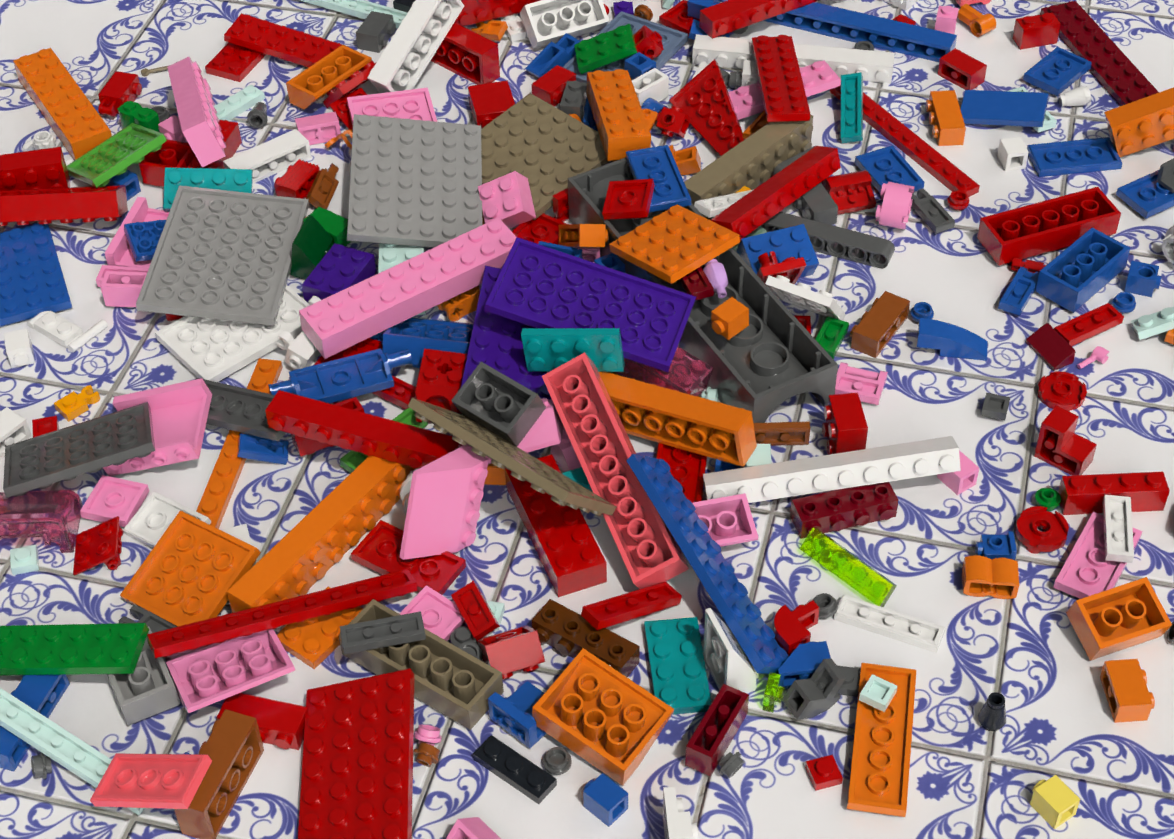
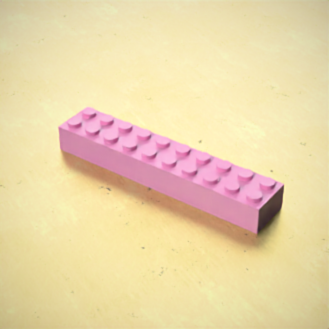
M496 218L299 310L302 331L324 359L482 284L485 266L502 269L517 237L499 218Z

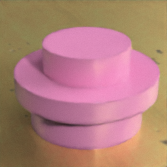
M421 724L418 726V730L414 732V738L418 739V743L423 742L434 746L435 743H440L442 739L440 728L432 725Z

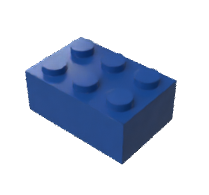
M804 224L742 238L736 249L737 254L756 275L761 267L758 257L764 253H768L769 256L771 251L776 253L778 263H782L783 260L790 257H795V259L804 257L806 267L799 278L813 275L819 265Z

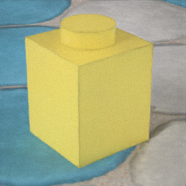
M1054 775L1047 781L1042 779L1033 787L1030 805L1053 829H1056L1076 815L1080 798L1057 775Z

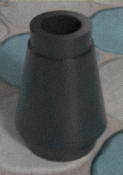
M991 693L978 714L979 722L984 729L997 731L1006 724L1005 697L1000 693Z

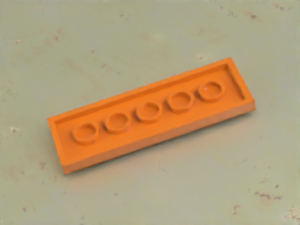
M861 663L847 809L900 817L906 816L917 671L915 669ZM872 674L897 685V692L885 712L859 701L860 693Z

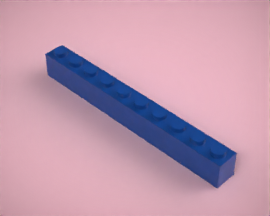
M817 2L763 20L855 43L868 41L876 48L939 62L941 57L955 49L957 39L955 34Z

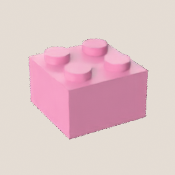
M511 172L478 186L485 224L499 218L510 229L536 218L528 178L518 172Z

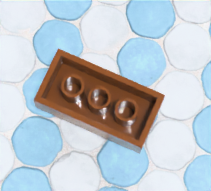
M225 709L221 718L215 721L207 742H203L199 750V754L208 755L212 763L189 808L174 809L182 834L197 839L217 838L264 752L256 718Z

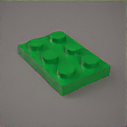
M630 24L619 26L614 30L601 33L588 40H582L574 45L578 69L581 74L637 53L633 29Z

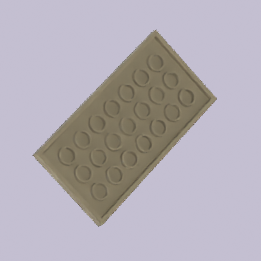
M413 397L407 407L416 411L415 417L427 423L430 421L434 424L433 428L444 434L449 433L453 435L452 439L464 446L467 444L473 447L471 449L472 452L484 458L486 456L491 458L492 464L505 470L507 468L512 471L511 475L523 482L526 480L532 483L530 487L536 491L550 494L552 496L551 500L562 506L567 505L575 510L579 508L586 513L592 512L597 516H601L602 513L613 515L616 509L615 505L463 414Z

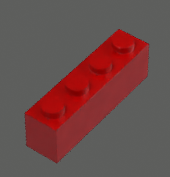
M219 120L221 132L224 136L223 140L226 144V148H224L225 157L202 167L197 157L194 156L187 168L224 169L223 161L233 157L242 143L238 123Z
M1164 472L1062 476L1058 493L1061 496L1060 508L1062 515L1092 514L1093 512L1103 513L1104 495L1131 497L1132 512L1164 511L1170 490Z

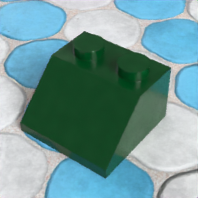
M308 215L292 243L291 276L304 280L307 279L323 259L333 243V238L311 215Z

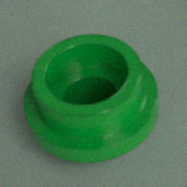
M1041 488L1035 494L1037 506L1047 507L1046 511H1053L1060 504L1061 496L1054 489Z

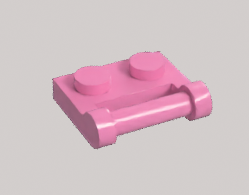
M841 362L837 372L835 394L858 393L861 402L879 405L888 372L880 371L878 373L850 367L848 363Z

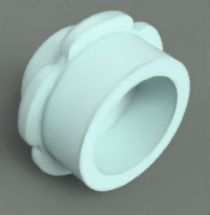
M707 387L706 391H702L701 398L718 402V389Z

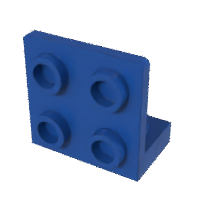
M525 682L508 698H503L497 692H494L488 698L490 719L529 749L547 734L537 727V723L532 717V707L543 696L544 692L530 682Z

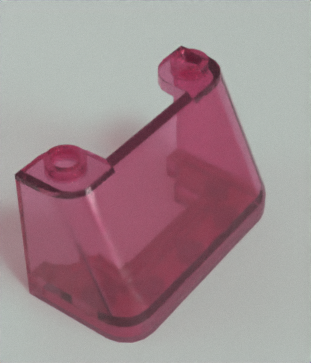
M72 490L28 491L23 496H11L8 498L4 492H0V538L43 537L45 545H51V542H54L60 546L61 553H72L75 549L76 535L78 534L81 519L80 510L83 507L81 498Z

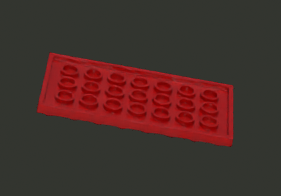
M411 668L307 690L306 707L308 708V713L305 718L298 839H412L415 674Z

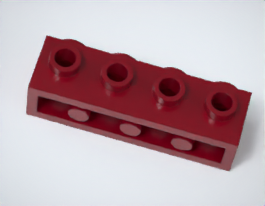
M889 482L844 488L792 500L790 518L800 539L896 517L899 500Z

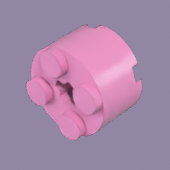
M889 181L887 184L883 183L880 194L883 203L882 205L878 204L875 216L879 225L906 229V223L903 222H908L913 201L911 197L915 186Z

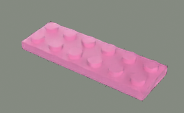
M825 60L814 62L805 67H799L806 97L841 86L840 78ZM759 81L728 92L738 120L765 110Z

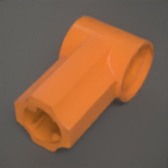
M968 4L962 5L958 11L957 18L970 26L972 34L976 37H980L996 28V19L990 13L983 15Z

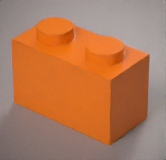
M1138 659L1105 661L1100 679L1114 723L1148 720L1150 711L1155 706L1153 693L1148 691L1146 672L1144 669H1141Z

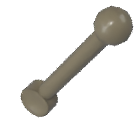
M168 66L149 70L145 68L141 70L142 76H148L150 73L168 70Z

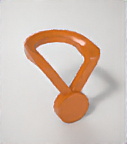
M350 129L344 131L336 138L334 137L329 140L325 147L328 149L342 138L352 150V144L345 135L348 133L352 138L353 131Z

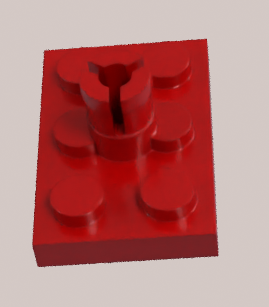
M771 251L769 256L768 253H764L758 257L761 267L757 276L766 283L768 276L776 278L777 275L788 278L790 280L789 283L795 285L805 269L806 263L804 257L797 259L790 257L783 260L782 263H778L776 253Z

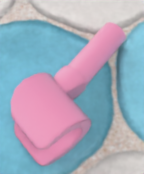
M1097 346L1093 350L1092 355L1077 364V367L1082 369L1095 360L1104 364L1109 358L1107 356L1109 351Z

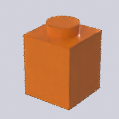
M729 298L711 311L712 329L715 333L730 340L749 326V308L735 298Z

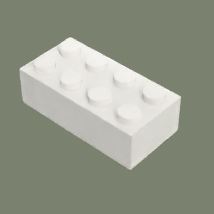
M541 0L524 5L520 11L532 49L546 46L551 41L556 43L566 33L577 37L601 30L609 23L602 0Z

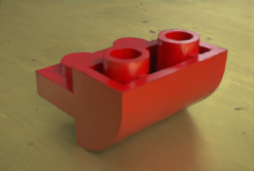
M866 170L830 176L821 182L838 206L837 215L876 207L877 203L871 188L872 179Z

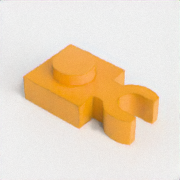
M88 385L78 395L73 391L54 402L55 409L69 422L88 411V404L99 402V392H93L92 386Z

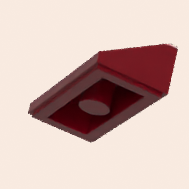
M1049 323L1041 326L1026 339V343L1053 371L1070 365L1074 361L1075 349Z

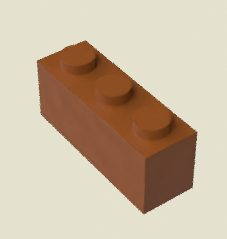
M887 291L880 298H876L869 312L866 311L863 314L861 322L853 326L850 332V337L852 338L851 348L877 358L908 318L910 301Z

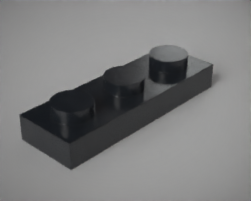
M492 735L473 753L474 761L537 804H540L557 786V779Z

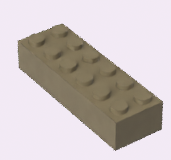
M372 599L349 624L393 617L400 614ZM425 628V640L345 655L341 633L339 634L342 654L376 675L411 668L415 674L414 697L469 730L489 710L488 698L494 692H497L499 695H502L504 692L502 672Z

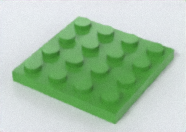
M131 123L67 165L69 175L96 188L103 187L110 182L109 179L113 176L125 173L127 167L131 164H137L143 161L148 153L161 149L162 144L167 140L163 133Z

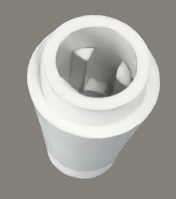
M1081 85L1060 94L1058 97L1060 106H1086L1087 103L1091 102V93L1088 86L1083 87Z

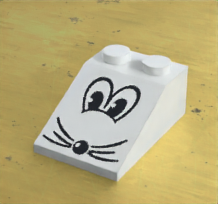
M711 608L705 609L704 661L719 690L723 684H726L744 693L755 691L756 679L759 678V674L748 660L729 627Z

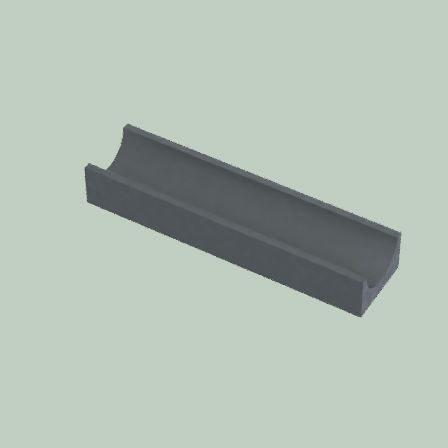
M626 158L567 178L569 220L573 224H606L608 241L605 243V247H600V257L612 253L610 252L609 244L620 236L631 232L636 227L653 219V217L667 211L649 212L648 217L604 220L602 211L609 182L634 180ZM692 203L690 206H684V208L704 217ZM733 248L715 257L714 259L723 264L727 274L728 285L725 288L727 296L718 298L717 293L714 292V296L695 300L677 348L680 354L708 387L718 389V399L721 403L752 411L753 423H765L769 415L780 404L795 395L805 392H811L823 406L828 405L829 395H835L838 364ZM619 257L625 264L626 274L641 279L644 278L647 281L686 293L680 280L670 284ZM733 297L749 308V326L730 340H727L712 329L711 311Z

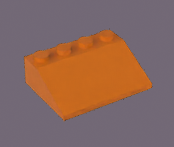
M584 648L532 707V717L535 719L538 728L622 786L638 768L674 712L672 707Z

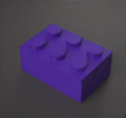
M334 243L303 282L304 300L308 302L313 296L323 300L376 275L374 254Z

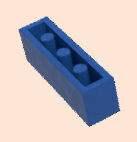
M23 675L21 682L11 692V695L46 718H49L70 683L67 675ZM0 726V768L14 772L31 745Z

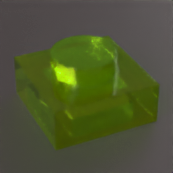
M771 672L769 674L763 698L764 711L773 713L776 702H782L784 687L780 686V674Z

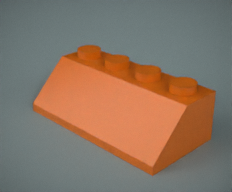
M345 45L340 46L286 82L290 103L305 110L323 98L338 83L348 79L357 70H361L372 61V58Z

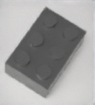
M483 362L479 363L451 400L461 414L516 447L546 409L545 404L537 393Z

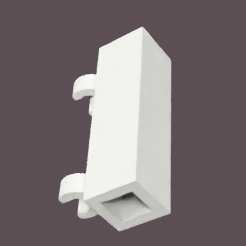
M313 296L308 303L312 305L321 301V299ZM285 330L278 336L280 340L276 345L283 350H287L284 362L293 369L311 366L321 354L303 331L296 339Z

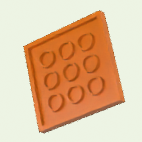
M677 204L660 215L653 217V219L643 225L636 227L631 232L620 236L617 240L610 243L609 246L610 252L672 284L740 243V235Z
M180 510L120 596L125 601L150 611L177 627L218 616L229 600L227 591L250 570L261 552L256 547Z

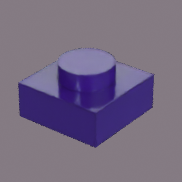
M613 2L614 18L621 11L634 15L633 2Z

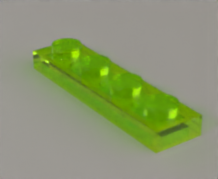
M813 527L800 547L801 551L877 606L884 607L897 587L896 584L817 528Z

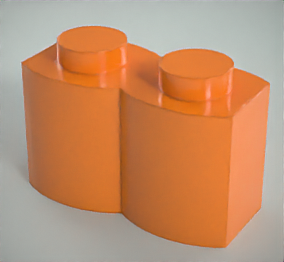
M980 555L965 557L962 567L963 593L975 597L990 595L999 599L1016 598L1019 589L1018 562L1005 557L995 559Z

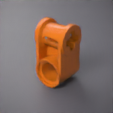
M479 285L449 299V301L447 300L437 305V307L447 313V318L450 321H458L467 314L477 310L480 295Z

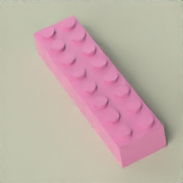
M187 57L168 66L182 133L199 163L204 167L225 157L224 148H226V144L223 140L224 136L221 132L220 121L214 107L215 103L212 99L211 88L207 80L203 79L199 65L196 61L192 62L191 58Z

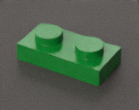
M827 317L815 339L833 359L849 329V322Z

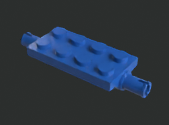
M380 348L289 371V380L268 384L272 395H276L278 390L314 400L333 403L394 387V380L390 371H392V368L412 364L409 349L388 355V353H383Z

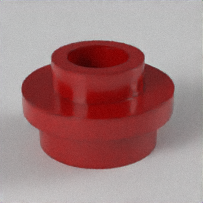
M953 191L948 197L947 204L955 210L965 209L969 206L968 195L964 191Z

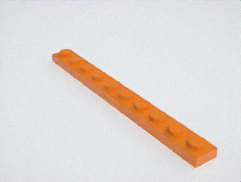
M258 359L247 389L270 394L268 384L277 383L283 368L282 361ZM233 430L228 432L196 512L207 516L211 520L210 525L217 529L220 527L247 459L237 457L238 439L241 432Z

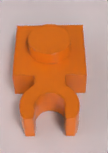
M489 20L487 24L484 22L476 23L477 28H471V31L489 40L500 41L508 26L506 21Z

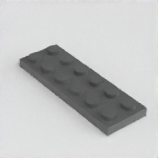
M203 379L212 393L206 424L275 441H280L287 433L268 427L265 410L275 395Z

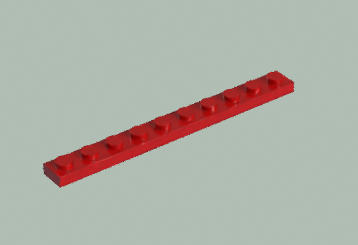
M841 86L830 89V93L841 101ZM863 92V120L952 192L957 190L964 191L968 197L979 192V184Z
M405 569L147 634L148 644L155 658L167 657L174 653L195 650L201 646L222 643L232 638L249 636L267 629H276L283 625L303 622L306 619L327 616L341 610L354 609L357 606L369 604L372 599L380 602L384 599L404 596L417 591V582L409 570Z

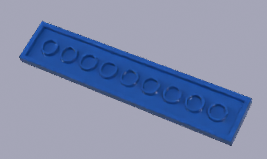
M632 454L626 460L754 669L757 673L778 674V669L789 657L787 652L778 645L775 640V633L761 618L760 609L751 602L747 595L746 587L734 575L735 570L733 566L724 559L719 544L712 540L707 532V525L699 519L695 512V506L682 492V485L670 473V466L663 459Z

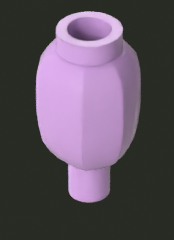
M712 259L704 264L703 271L713 286L714 292L717 293L718 298H724L727 296L725 290L728 285L727 274L723 264L719 263L716 259Z

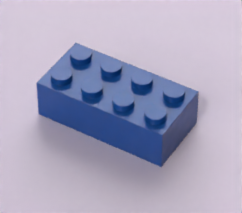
M1092 227L1040 270L1035 292L1074 313L1126 268L1130 247Z

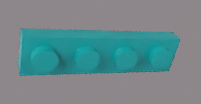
M862 72L841 75L842 143L863 141Z

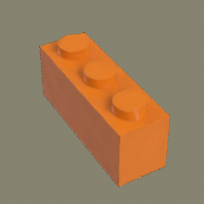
M955 90L930 91L929 100H926L925 108L926 112H929V124L933 125V138L937 139L938 146L963 145L966 127Z
M606 224L559 225L558 245L568 247H605V243L608 241Z

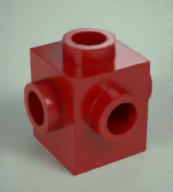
M645 25L634 34L637 53L640 52L653 60L664 50L661 35L656 31L653 32Z
M671 106L670 109L663 107L662 112L660 111L657 115L656 126L661 130V134L672 138L675 135L684 138L691 118L682 113V109Z

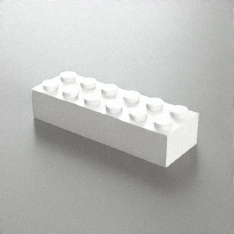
M415 0L409 12L402 20L399 28L367 77L380 93L412 90L462 11L464 4L461 0Z

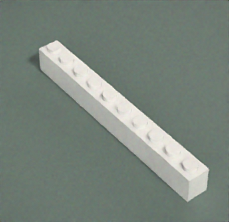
M696 34L693 45L692 65H700L703 61L709 65L715 59L719 67L743 69L744 60H755L752 40L729 37H716L712 39L708 35ZM793 43L799 67H805L814 62L825 60L840 79L841 75L862 72L863 81L892 82L895 57L893 52Z
M953 436L706 473L703 474L706 500L745 493L748 503L956 472L961 471L959 447Z

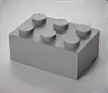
M148 626V628H149L148 634H151L152 631H151L150 627ZM147 637L133 674H107L127 726L180 705L175 685L163 657H154Z

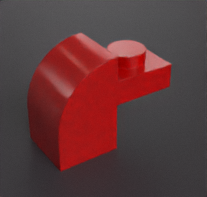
M814 600L805 605L797 606L792 612L784 605L775 615L773 628L775 640L787 652L788 656L792 654L799 644L810 642L811 633L807 629L818 624L820 609Z

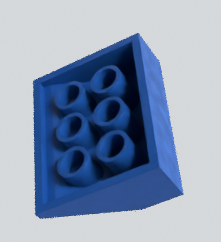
M411 317L386 330L383 334V353H388L389 355L409 349L412 366L415 368H420L424 348L468 354L474 324Z

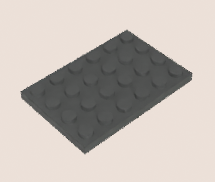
M148 402L5 446L3 490L6 497L23 496L30 490L37 488L45 489L53 483L62 480L70 481L78 475L87 472L95 473L103 467L112 464L121 465L128 459L146 457L151 452H154L155 442L152 415Z

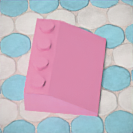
M463 445L413 472L400 551L401 559L441 555V553L446 551L455 553L474 543L477 521L480 517L481 500L484 496V483L488 474L489 458H484L472 452V448Z
M274 629L256 632L249 636L232 638L222 643H213L166 662L177 695L188 713L295 671V667Z

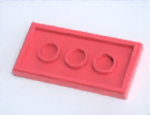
M116 753L90 801L95 807L188 809L212 760L208 755Z

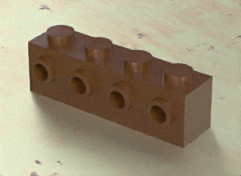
M549 599L532 619V628L537 630L540 643L548 644L564 656H570L574 659L584 648L626 677L631 674L640 662V646L606 628L596 630L580 614L552 599Z

